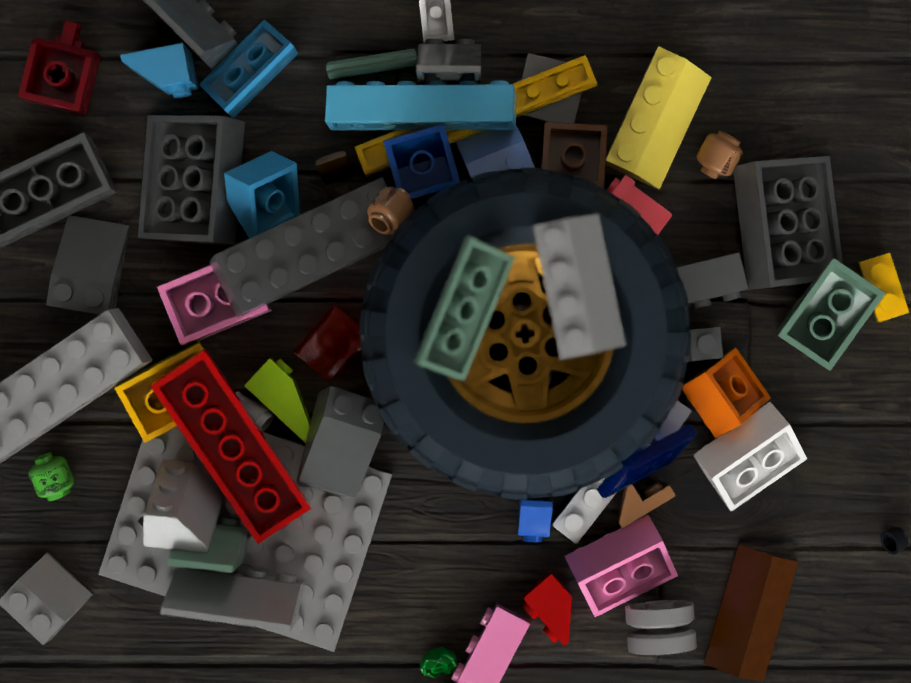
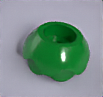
M435 648L423 655L420 661V670L424 677L428 675L431 678H436L441 673H452L454 668L457 667L458 660L456 655L448 648Z

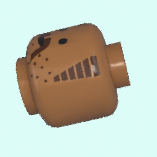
M720 130L717 134H709L696 156L698 162L703 165L700 171L714 179H717L719 175L730 176L743 156V150L739 147L741 142Z
M385 187L381 189L368 206L369 223L381 234H393L397 227L414 213V205L410 195L401 188Z

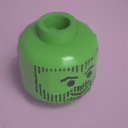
M49 452L34 459L35 465L29 469L28 475L38 497L54 501L71 492L70 488L75 480L65 457L53 456Z

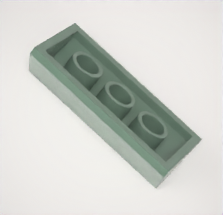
M466 236L414 363L465 381L515 257Z

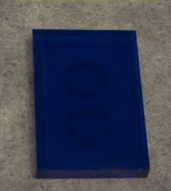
M689 424L647 446L644 450L635 452L621 462L623 467L615 474L606 478L597 488V491L602 498H607L673 463L696 436L697 432Z

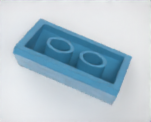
M264 19L199 85L234 118L298 55V52L290 41Z

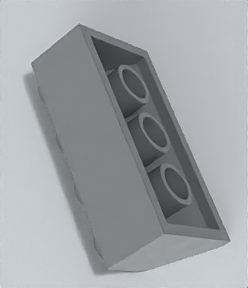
M599 214L534 225L533 233L559 358L562 360L626 346Z

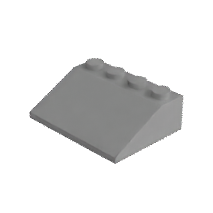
M178 566L175 568L161 606L160 614L291 631L299 619L304 581H298L297 575L278 573V578L266 576V571L247 569L246 574Z

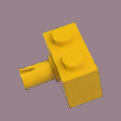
M886 253L858 262L862 277L886 293L874 310L877 322L909 313L891 254Z

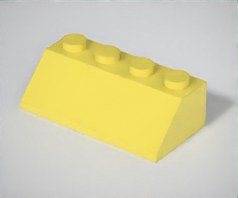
M658 46L607 154L605 165L660 190L712 77L689 60Z

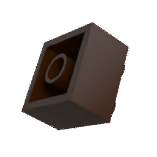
M545 122L543 126L541 169L585 178L604 189L608 126Z

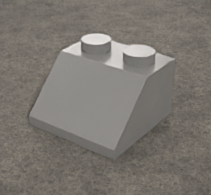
M46 553L2 596L0 606L44 645L52 640L93 594L49 553Z

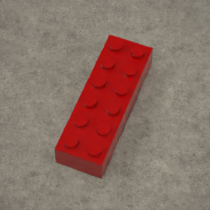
M205 347L151 382L150 387L257 544L311 509L309 501Z

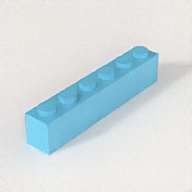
M502 80L492 81L490 85H478L475 81H461L459 85H447L443 81H430L428 85H416V83L411 81H400L397 85H385V83L379 81L367 82V85H355L352 82L340 81L334 86H327L325 122L330 130H424L442 124L445 125L446 130H516L517 93L514 84L509 85V82Z

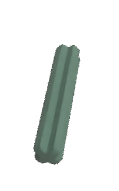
M407 49L331 61L326 63L327 76L332 80L414 67L417 64V54L415 49Z

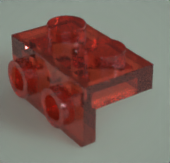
M333 305L293 352L328 382L332 377L338 376L343 371L345 362L352 354L361 350L360 326L337 306Z

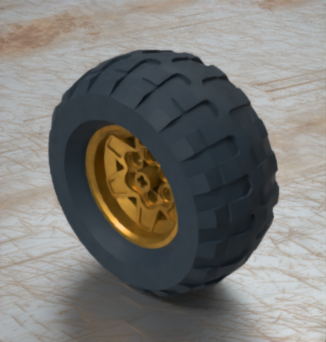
M541 168L496 170L473 176L436 193L397 227L379 259L376 261L367 283L368 286L360 316L362 364L367 384L370 387L384 422L419 462L451 480L453 483L475 492L479 491L508 499L555 497L578 491L580 488L610 477L653 441L672 407L675 406L683 386V378L691 350L689 304L683 281L679 277L677 268L671 258L672 255L666 244L630 204L599 187L598 184L578 176ZM599 214L626 346L561 360L559 355L549 356L545 351V343L550 338H555L553 325L545 323L542 318L543 310L549 305L547 295L542 292L538 275L542 276L533 226L568 218ZM469 236L515 257V260L501 291V296L494 308V311H500L504 315L505 323L502 328L496 330L491 329L487 325L465 381H461L414 362L465 238ZM524 292L530 296L531 305L527 310L519 311L513 306V297L517 293ZM523 324H527L528 329L534 330V336L529 337L528 343H523L522 338H516V331H520ZM495 343H502L508 349V355L502 361H495L489 355V349ZM526 356L534 358L537 363L535 372L530 375L521 373L518 368L519 361ZM551 370L568 373L561 382L548 388L549 372ZM502 374H507L512 392L503 390L489 381Z

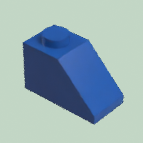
M550 497L519 499L517 534L524 536L523 541L542 542V537L550 536L553 501Z

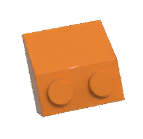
M737 348L732 349L723 358H719L682 386L687 399L692 403L715 438L743 424L771 399Z

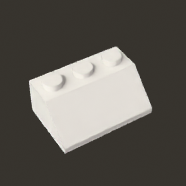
M771 402L757 410L743 424L718 437L710 444L705 445L693 455L703 473L730 511H733L807 460L790 424Z

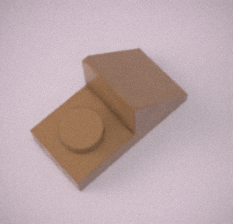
M627 479L617 517V522L621 528L675 497L676 495L670 485L666 483L661 486L660 482L655 483L643 492L646 496L640 498L631 481Z

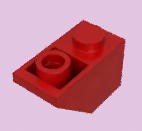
M549 571L522 594L523 599L526 601L522 606L533 619L539 617L546 626L542 630L553 643L559 640L565 646L569 642L572 596L555 575Z

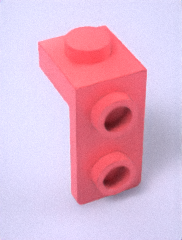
M627 175L621 181L615 178L607 188V191L623 199L637 210L658 235L672 217V213L635 187L634 184L636 182Z

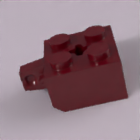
M65 21L61 37L55 36L54 41L34 37L30 45L18 97L26 102L79 115H87L101 56L95 51L83 49L84 43L79 41L81 31L79 24ZM65 73L64 79L59 81L55 79L56 74Z

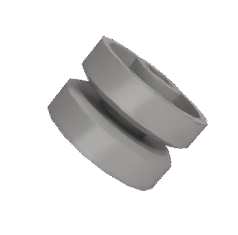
M655 600L625 606L626 624L634 628H641L627 634L629 653L665 655L688 652L697 648L695 630L683 626L695 620L693 602Z

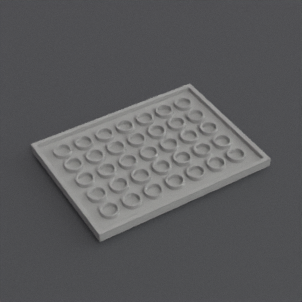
M178 426L146 443L142 439L98 574L162 596H166L175 568L178 566L168 565V558L172 549L143 546V527L138 522L145 512L163 459H179L184 462H193L214 481ZM262 432L296 482L305 445ZM369 466L356 499L296 482L309 501L311 509L259 544H257L250 532L247 531L245 560L234 572L247 574V569L266 571V576L278 578V573L297 575L298 581H304L299 619L291 631L262 629L332 652L335 651L390 484L391 473ZM224 495L217 522H222V517L240 519Z

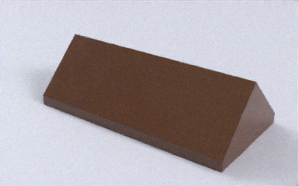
M740 544L737 545L704 658V664L738 678L764 681L798 561Z

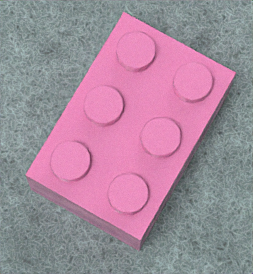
M211 265L157 287L179 343L182 346H187L272 311L270 304H267L237 319Z

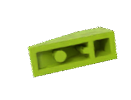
M269 358L244 386L306 443L311 420L297 382L290 375L294 370L281 358L277 362L273 358Z

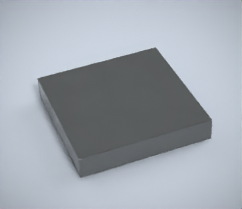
M528 53L521 80L566 62ZM582 92L522 115V117L542 122L574 123Z

